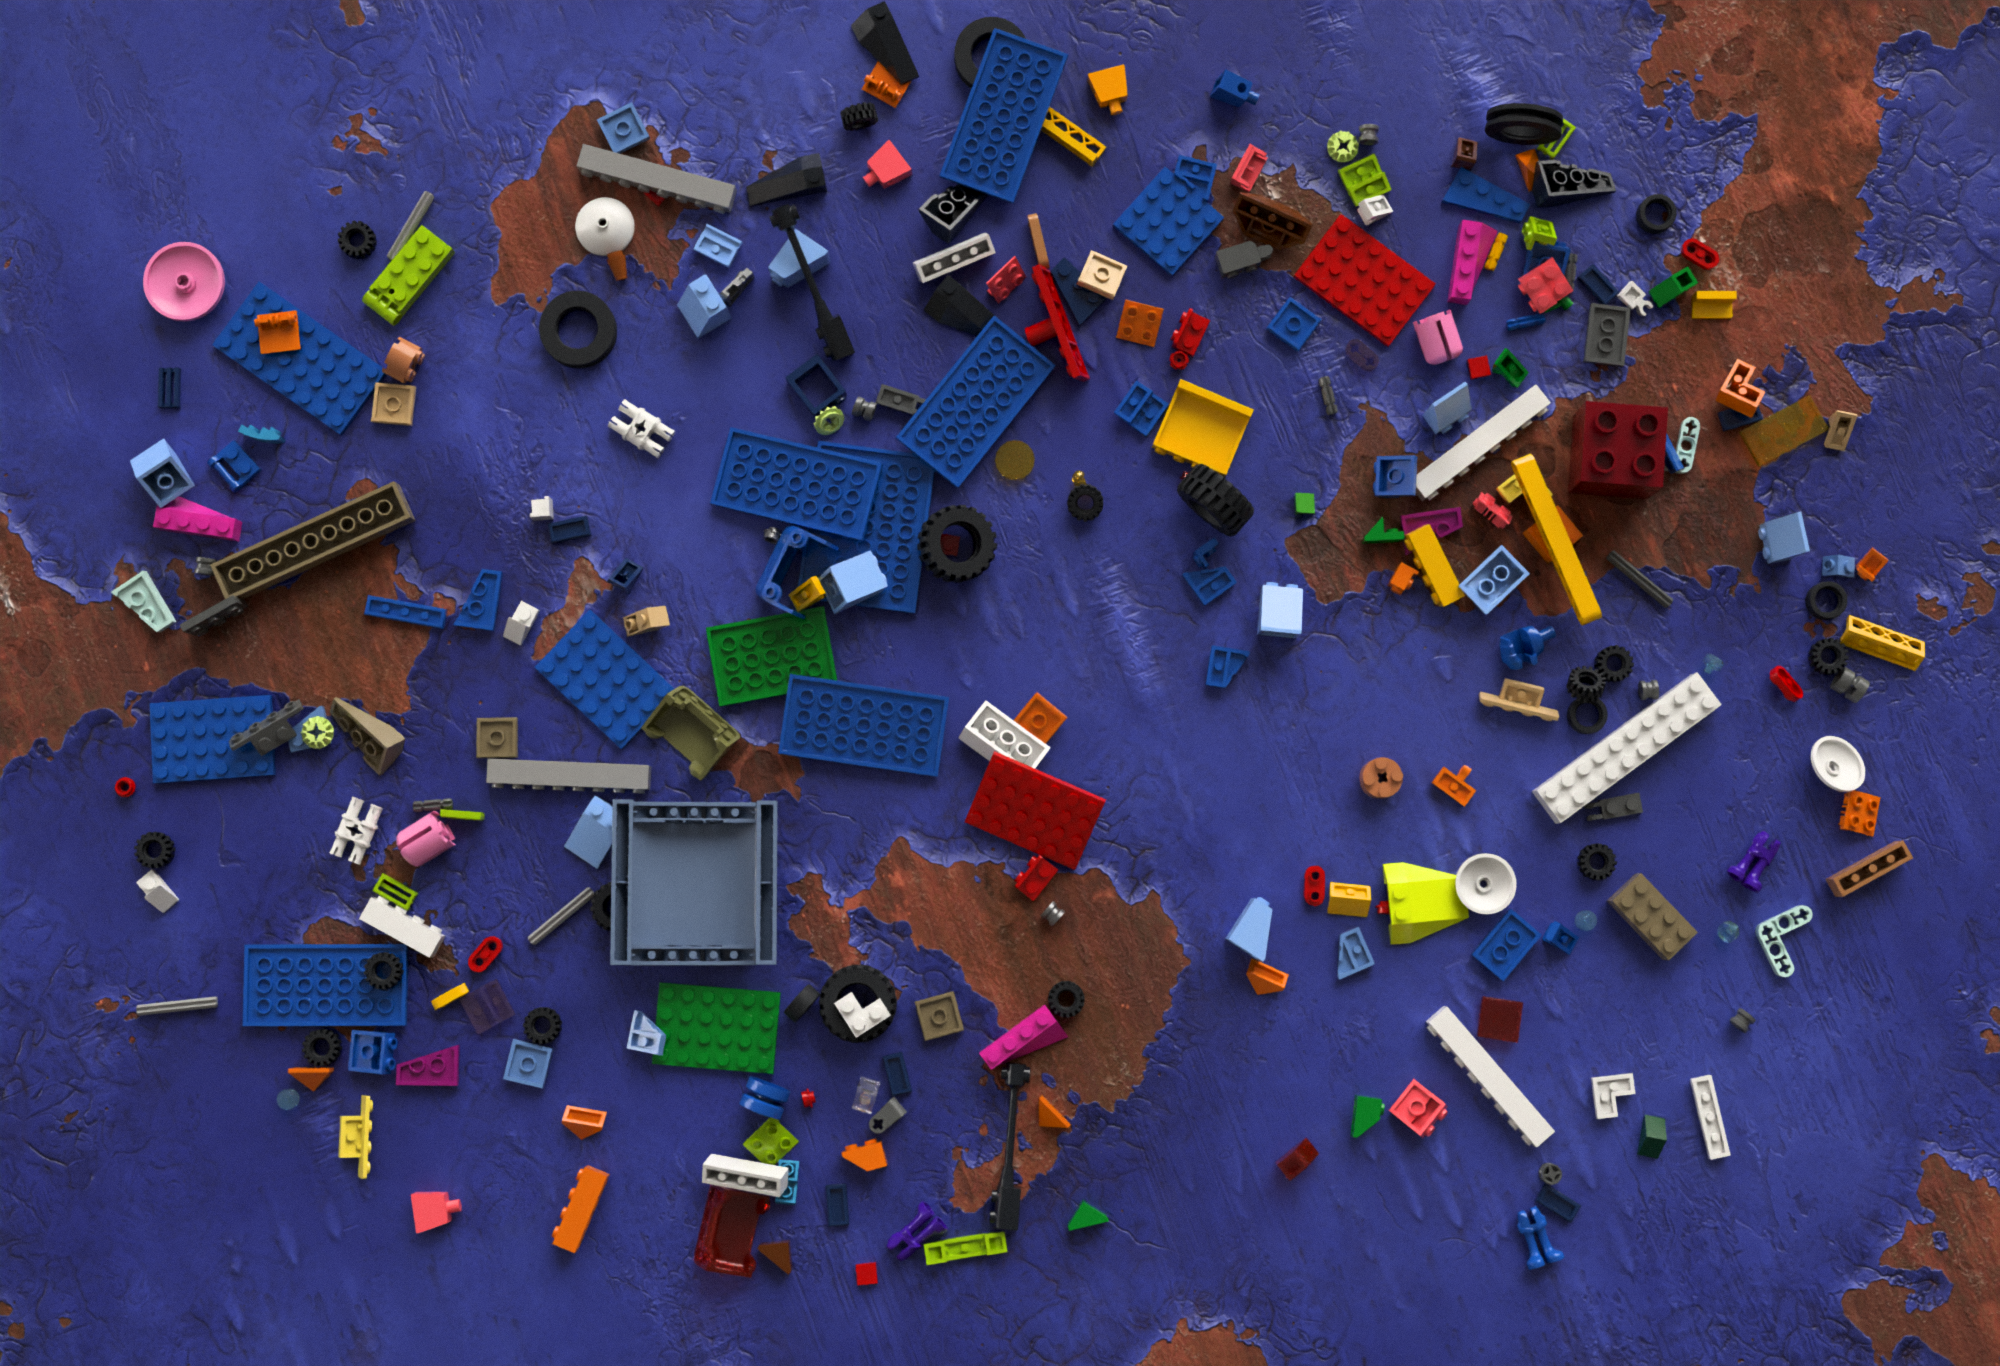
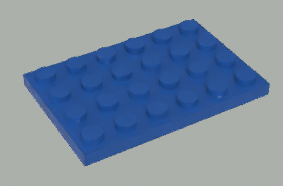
M589 610L535 666L549 682L620 749H623L639 733L643 724L666 694L675 689L592 610Z
M272 695L150 703L153 783L276 775L275 749L261 756L251 741L234 751L231 750L229 740H231L233 735L239 732L243 733L253 723L265 720L273 712Z

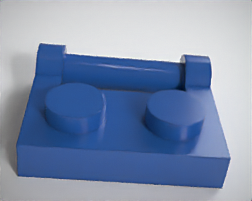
M235 440L230 442L207 462L228 483L229 489L233 493L239 491L262 470ZM225 459L241 478L236 481L220 462Z

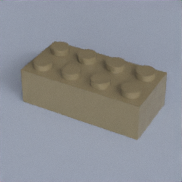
M1635 873L1607 900L1615 911L1662 960H1670L1698 933L1642 873Z

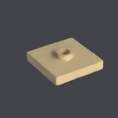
M1091 250L1077 285L1113 300L1127 266Z
M375 382L371 422L412 426L416 387Z

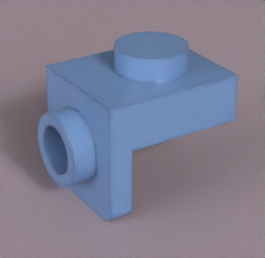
M1843 555L1823 557L1822 576L1854 578V557Z

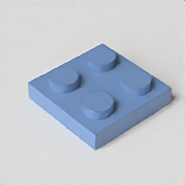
M632 102L597 119L612 151L621 154L650 139Z
M513 1039L503 1079L544 1088L554 1048Z

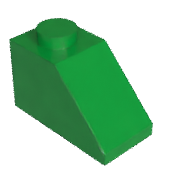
M1355 1095L1350 1136L1359 1137L1380 1120V1115L1383 1116L1385 1108L1382 1099Z

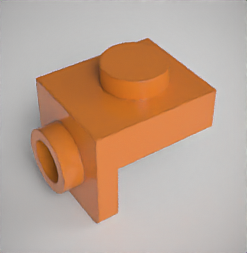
M1872 547L1856 565L1857 574L1862 579H1869L1873 582L1877 573L1888 562V559Z

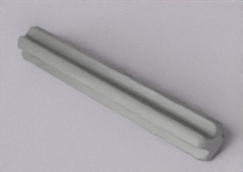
M424 191L387 254V258L391 261L414 234L434 199L433 194Z
M590 887L582 891L528 936L532 945L539 943L595 896L594 891Z
M215 996L137 1005L136 1012L138 1016L215 1008L218 1007V998Z

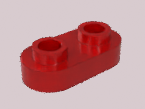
M1688 239L1681 246L1682 256L1704 270H1711L1719 263L1718 253L1697 239ZM1688 247L1693 249V253L1688 251ZM1709 258L1710 263H1706L1704 259Z
M1778 665L1770 670L1771 682L1778 686L1787 700L1796 702L1803 697L1801 687L1785 668Z
M1310 866L1304 873V900L1308 905L1318 906L1325 898V872L1319 866ZM1313 872L1318 873V879L1315 880L1312 878ZM1313 892H1316L1318 894V898L1316 900H1313L1311 897V894Z
M495 936L485 938L468 959L469 968L474 972L485 971L502 952L503 943L501 939ZM491 943L496 944L495 950L490 949ZM478 958H481L483 960V964L481 966L477 965Z

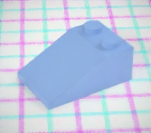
M1462 383L1434 402L1422 415L1435 435L1439 432H1442V434L1453 428L1451 424L1456 421L1461 423L1469 417L1467 413L1471 411L1472 407L1467 383Z
M1801 512L1759 525V538L1763 540L1764 544L1763 556L1767 559L1768 564L1791 560L1810 551Z
M1501 545L1458 587L1487 615L1530 573Z
M594 796L564 846L596 869L599 868L612 849L613 806L598 796Z

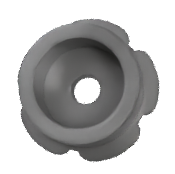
M775 527L765 529L763 539L769 543L777 544L781 536L780 530Z

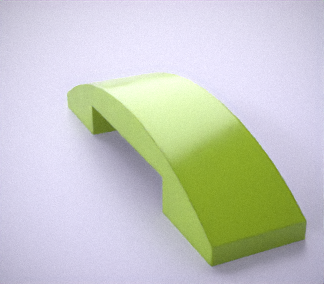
M1005 1232L982 1233L924 1244L926 1265L980 1255L1006 1253Z

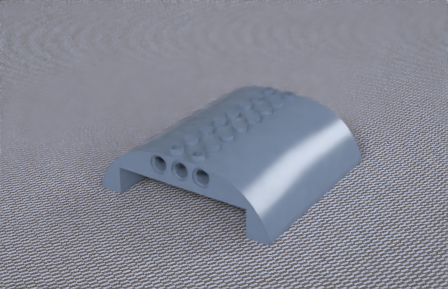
M613 799L610 965H776L777 801H756V803L633 802V800Z

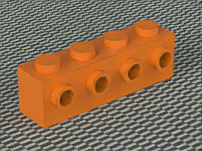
M589 1165L579 1170L576 1177L578 1184L569 1193L568 1199L570 1203L561 1212L560 1218L562 1221L560 1226H556L551 1237L554 1238L552 1244L573 1253L579 1250L610 1174Z

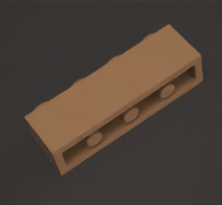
M1903 840L1894 841L1825 880L1835 897H1844L1913 859Z

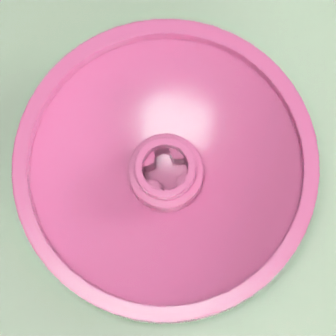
M177 242L163 247L152 256L144 272L143 287L147 300L160 314L175 321H194L206 316L217 306L224 292L225 277L220 262L209 250L195 243Z

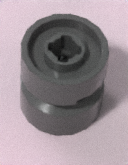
M1843 667L1844 669L1839 671L1834 677L1830 688L1839 694L1844 693L1845 698L1853 703H1857L1866 693L1870 682L1861 676L1856 677L1855 672L1847 667Z

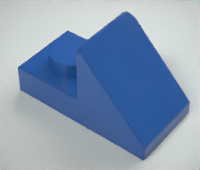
M1556 921L1550 923L1542 938L1543 941L1568 955L1571 954L1579 939L1577 935Z

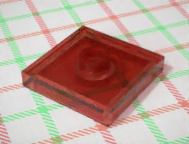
M1482 996L1476 1036L1518 1043L1523 1002Z

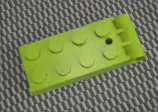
M421 225L369 287L370 290L365 293L362 302L391 325L395 326L452 258L455 251Z

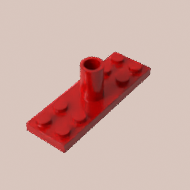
M1038 264L1032 267L1034 272L1032 278L1035 284L1039 285V297L1042 303L1046 304L1050 318L1026 327V337L1030 345L1035 346L1058 336L1061 344L1059 350L1062 357L1066 358L1068 363L1066 369L1069 376L1082 382L1087 381L1090 377L1049 269Z

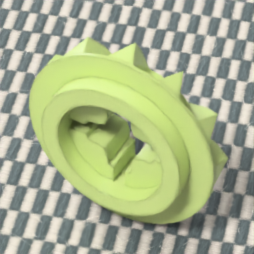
M1339 131L1328 140V153L1338 162H1348L1358 153L1359 143L1356 140V136L1350 134L1349 131ZM1339 142H1349L1346 147L1347 150H1345L1344 148L1338 150L1340 146Z
M835 406L832 408L826 407L825 411H820V415L815 416L816 421L813 423L816 431L821 435L835 433L844 422L843 412ZM830 418L832 423L827 422L826 419Z
M316 716L309 718L303 724L300 733L303 738L302 741L309 747L320 749L326 747L332 741L334 729L329 720ZM317 726H318V730H321V731L325 732V733L319 734V735H318V738H316L315 735H313V734L310 733V732L316 730V727H317Z

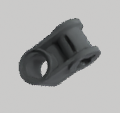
M893 1097L870 1119L869 1127L874 1133H882L889 1126L897 1122L907 1111ZM874 1119L878 1121L882 1119L884 1121L882 1129L879 1127L875 1129L873 1127L875 1125Z

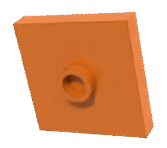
M1036 692L1013 721L1046 744L1068 717Z

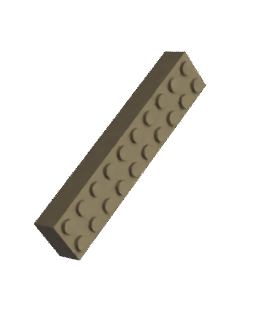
M393 481L219 560L210 566L225 599L232 595L245 599L416 520L400 485Z

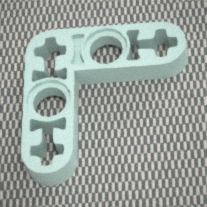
M1694 417L1684 419L1680 425L1675 450L1680 460H1684V464H1687V467L1675 472L1678 474L1687 473L1693 465L1700 430V423ZM1692 422V426H1695V428L1690 431L1689 436H1683V434H1688L1689 430L1685 425ZM1687 440L1691 443L1689 451L1682 449V441ZM1665 465L1664 471H1669L1667 466Z
M1799 905L1761 922L1756 927V936L1774 973L1779 977H1789L1794 972V965L1780 935L1800 927L1812 919V910L1807 906ZM1799 910L1806 912L1804 915L1805 919H1793L1792 916L1799 915ZM1782 917L1787 918L1789 921V925L1785 929L1779 926V920ZM1763 927L1770 929L1768 935L1769 938H1775L1774 941H1769L1768 943L1765 942L1768 941L1769 938L1767 935H1762L1761 932L1764 931ZM1773 944L1778 945L1780 948L1779 954L1775 956L1770 953V947ZM1782 956L1784 957V959L1780 960L1783 965L1788 966V968L1785 969L1786 973L1781 972L1779 970L1782 967L1780 961L1775 962L1774 959H1779Z

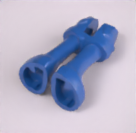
M1537 1206L1529 1208L1534 1224H1530L1524 1210L1517 1212L1518 1230L1520 1233H1524L1529 1247L1530 1257L1527 1261L1529 1270L1545 1265L1544 1259L1538 1250L1534 1232L1537 1233L1546 1263L1556 1262L1565 1258L1561 1250H1555L1550 1244L1545 1229L1547 1221Z

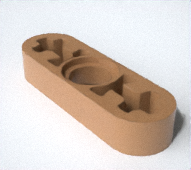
M1037 213L1027 215L1037 262L1049 269V260Z

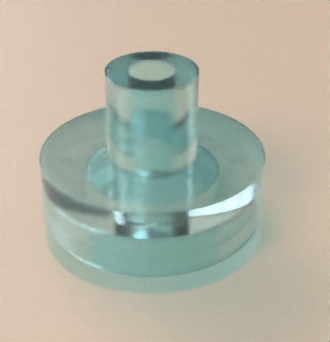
M1707 653L1702 660L1707 665L1704 672L1710 675L1713 670L1720 671L1724 666V662L1712 654Z
M1584 910L1576 915L1575 923L1579 929L1589 931L1596 926L1597 918L1593 912Z
M1725 921L1717 928L1718 936L1724 942L1730 943L1739 937V927L1732 921Z
M294 1089L282 1090L277 1096V1103L282 1109H292L298 1105L299 1095Z

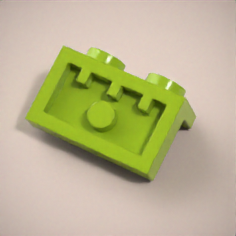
M1530 216L1528 222H1525L1522 227L1527 250H1532L1535 241L1541 245H1555L1557 236L1553 222Z

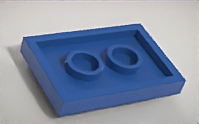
M1509 909L1471 955L1501 981H1504L1542 934L1516 912Z

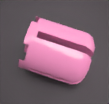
M1451 310L1446 311L1447 315L1443 311L1419 320L1420 324L1417 321L1413 322L1425 361L1429 364L1437 365L1457 358L1462 353L1463 346Z
M432 811L400 831L396 836V844L398 849L401 850V855L413 866H422L456 845L452 842L455 839L453 832L448 824L445 825L437 818L440 815L437 811Z

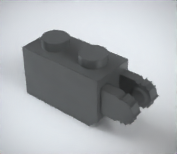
M1248 241L1216 251L1215 259L1221 277L1232 279L1239 276L1241 272L1251 273L1258 270L1257 267L1260 266L1262 261L1270 259L1271 254H1273V248L1270 245L1256 247L1254 242Z

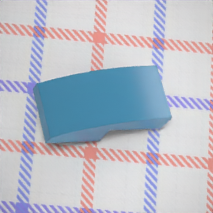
M241 425L238 430L244 436L260 442L280 444L286 441V439L280 436L282 433L272 427L270 430L264 427L262 430H259L252 425H249L248 428Z
M779 1159L778 1166L789 1168L788 1187L780 1197L775 1198V1204L796 1205L799 1161Z

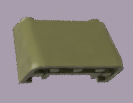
M682 685L666 694L641 727L648 737L652 739L663 737L692 762L689 765L690 773L700 781L712 771L740 738V734L692 690Z

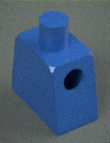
M1225 69L1216 79L1210 97L1236 107H1241L1245 102L1255 105L1259 94L1250 91L1252 87L1251 81Z

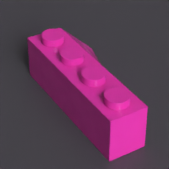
M1461 221L1458 226L1447 302L1467 305L1470 302L1474 287L1497 235V230L1482 222Z
M178 496L162 508L157 505L153 527L161 531L239 542L242 522Z
M1044 1004L981 1050L979 1054L992 1070L999 1065L1065 1039L1068 1036Z

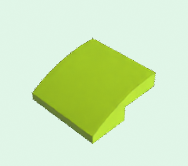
M1371 154L1337 170L1355 207L1359 206L1358 203L1364 199L1380 196L1392 190L1375 154Z

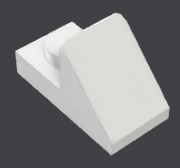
M1384 195L1364 199L1358 203L1360 206L1357 209L1366 226L1393 212Z
M521 601L513 617L508 618L503 637L521 646L540 610Z
M151 869L136 882L146 894L144 898L162 913H165L179 901V898L154 869Z

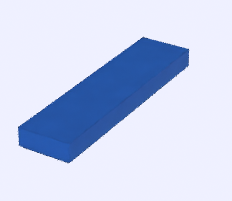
M368 595L364 615L444 629L448 610Z

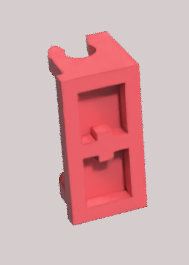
M1249 144L1230 183L1249 193L1268 158L1266 157L1267 153Z

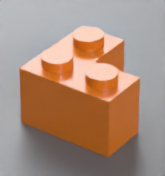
M1737 359L1715 401L1752 418L1765 394V391L1748 384L1756 367Z

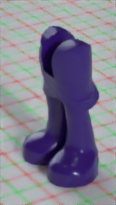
M1766 831L1757 833L1743 859L1736 866H1730L1726 871L1733 880L1741 882L1742 886L1755 893L1761 891L1762 884L1758 881L1765 867L1770 865L1781 845L1780 841L1774 839L1765 848L1763 845L1769 838V834ZM1757 858V863L1749 872V874L1745 877L1747 869L1749 868L1753 860Z
M925 1201L919 1203L916 1217L907 1226L905 1225L900 1232H896L888 1239L886 1247L890 1251L897 1247L902 1240L908 1245L896 1256L900 1262L910 1257L917 1249L922 1247V1243L932 1235L944 1234L948 1231L946 1224L936 1216L918 1235L913 1237L912 1234L935 1215L932 1208Z

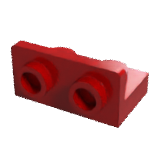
M1189 308L1187 313L1183 312L1179 323L1182 325L1179 330L1175 329L1170 340L1174 341L1172 348L1183 351L1185 354L1193 357L1210 320L1194 313L1193 309Z
M1041 855L1038 857L1033 856L1027 863L1029 869L1025 874L1021 871L1014 880L1017 883L1015 887L1032 901L1037 898L1058 871L1056 867Z

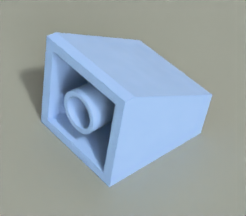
M797 229L794 230L811 273L830 263L828 250ZM788 238L768 266L772 281L780 287L784 285L787 288L805 278Z
M706 274L687 286L677 304L698 339L731 319L726 305Z
M162 439L130 460L136 479L160 508L195 486L178 456L165 439Z
M871 550L829 567L818 578L826 592L825 596L834 615L881 593L888 587L887 579L881 573L878 567V560Z
M1267 582L1266 585H1263L1260 593L1257 635L1298 638L1302 631L1303 589L1298 588V585L1286 584V587H1280L1278 583Z
M1257 897V899H1250L1225 939L1258 961L1263 962L1266 957L1272 909L1268 907L1270 905L1269 902L1261 897Z

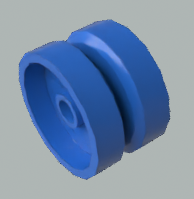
M750 1076L746 1088L755 1094L744 1093L739 1104L757 1114L781 1119L784 1108L774 1101L780 1103L787 1102L791 1091L769 1081Z

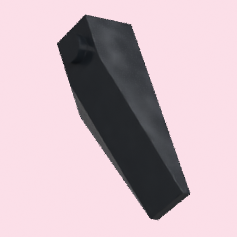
M883 1L866 9L851 25L859 44L866 48L901 85L919 78L916 67L886 2Z
M820 153L801 156L748 185L746 189L750 207L827 192Z
M1558 160L1537 161L1535 165L1532 192L1537 208L1563 205L1616 192L1611 173L1591 168L1585 170L1577 168V165L1574 164L1570 166L1564 165Z
M960 184L955 187L950 186L946 188L945 192L931 196L919 208V213L931 232L949 244L960 233L988 195Z
M949 275L938 286L924 308V311L938 323L975 335V337L979 335L994 316L992 312Z

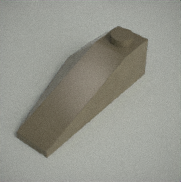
M337 697L333 698L330 710L331 715L343 732H348L351 735L354 747H359L365 755L363 756L364 761L378 775H382L402 753L405 738L385 722Z

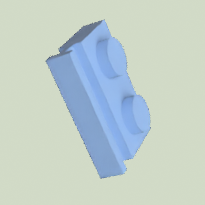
M706 224V228L699 237L694 251L730 268L743 243L723 231Z

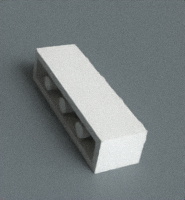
M982 233L913 262V266L919 281L924 283L996 252L989 234Z
M384 897L370 898L359 918L360 920L429 958L435 956L446 937L441 934L442 930L434 925L429 927L423 924L425 920L416 915L412 918L406 914L407 910L400 906L392 907L388 904L390 901Z
M710 1154L703 1163L702 1183L780 1197L788 1187L789 1168Z

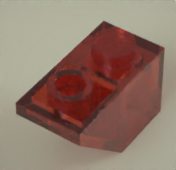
M1305 1137L1279 1158L1275 1164L1285 1177L1291 1181L1305 1170L1319 1153L1307 1137Z

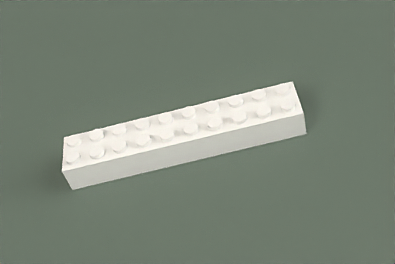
M1698 672L1691 674L1534 789L1532 793L1555 824L1562 823L1722 704Z

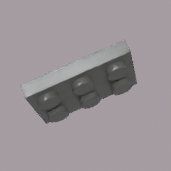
M1596 303L1589 305L1583 363L1624 367L1631 308Z
M232 595L180 624V627L185 633L202 636L208 633V629L214 625L215 627L220 626L226 622L227 618L242 614L244 612L243 609L247 608L248 605L244 599Z

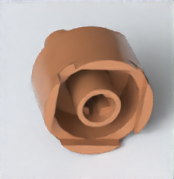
M399 337L398 340L400 342L399 344L394 343L384 362L387 364V368H382V372L402 383L407 381L411 383L416 376L414 369L417 364H422L425 354H423L421 347Z
M1380 757L1367 762L1360 771L1361 788L1372 798L1383 799L1390 797L1400 789L1403 782V772L1399 765L1389 758ZM1383 774V779L1385 781L1379 783V777L1377 775Z

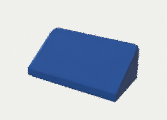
M1666 433L1665 464L1669 472L1673 474L1683 469L1684 466Z

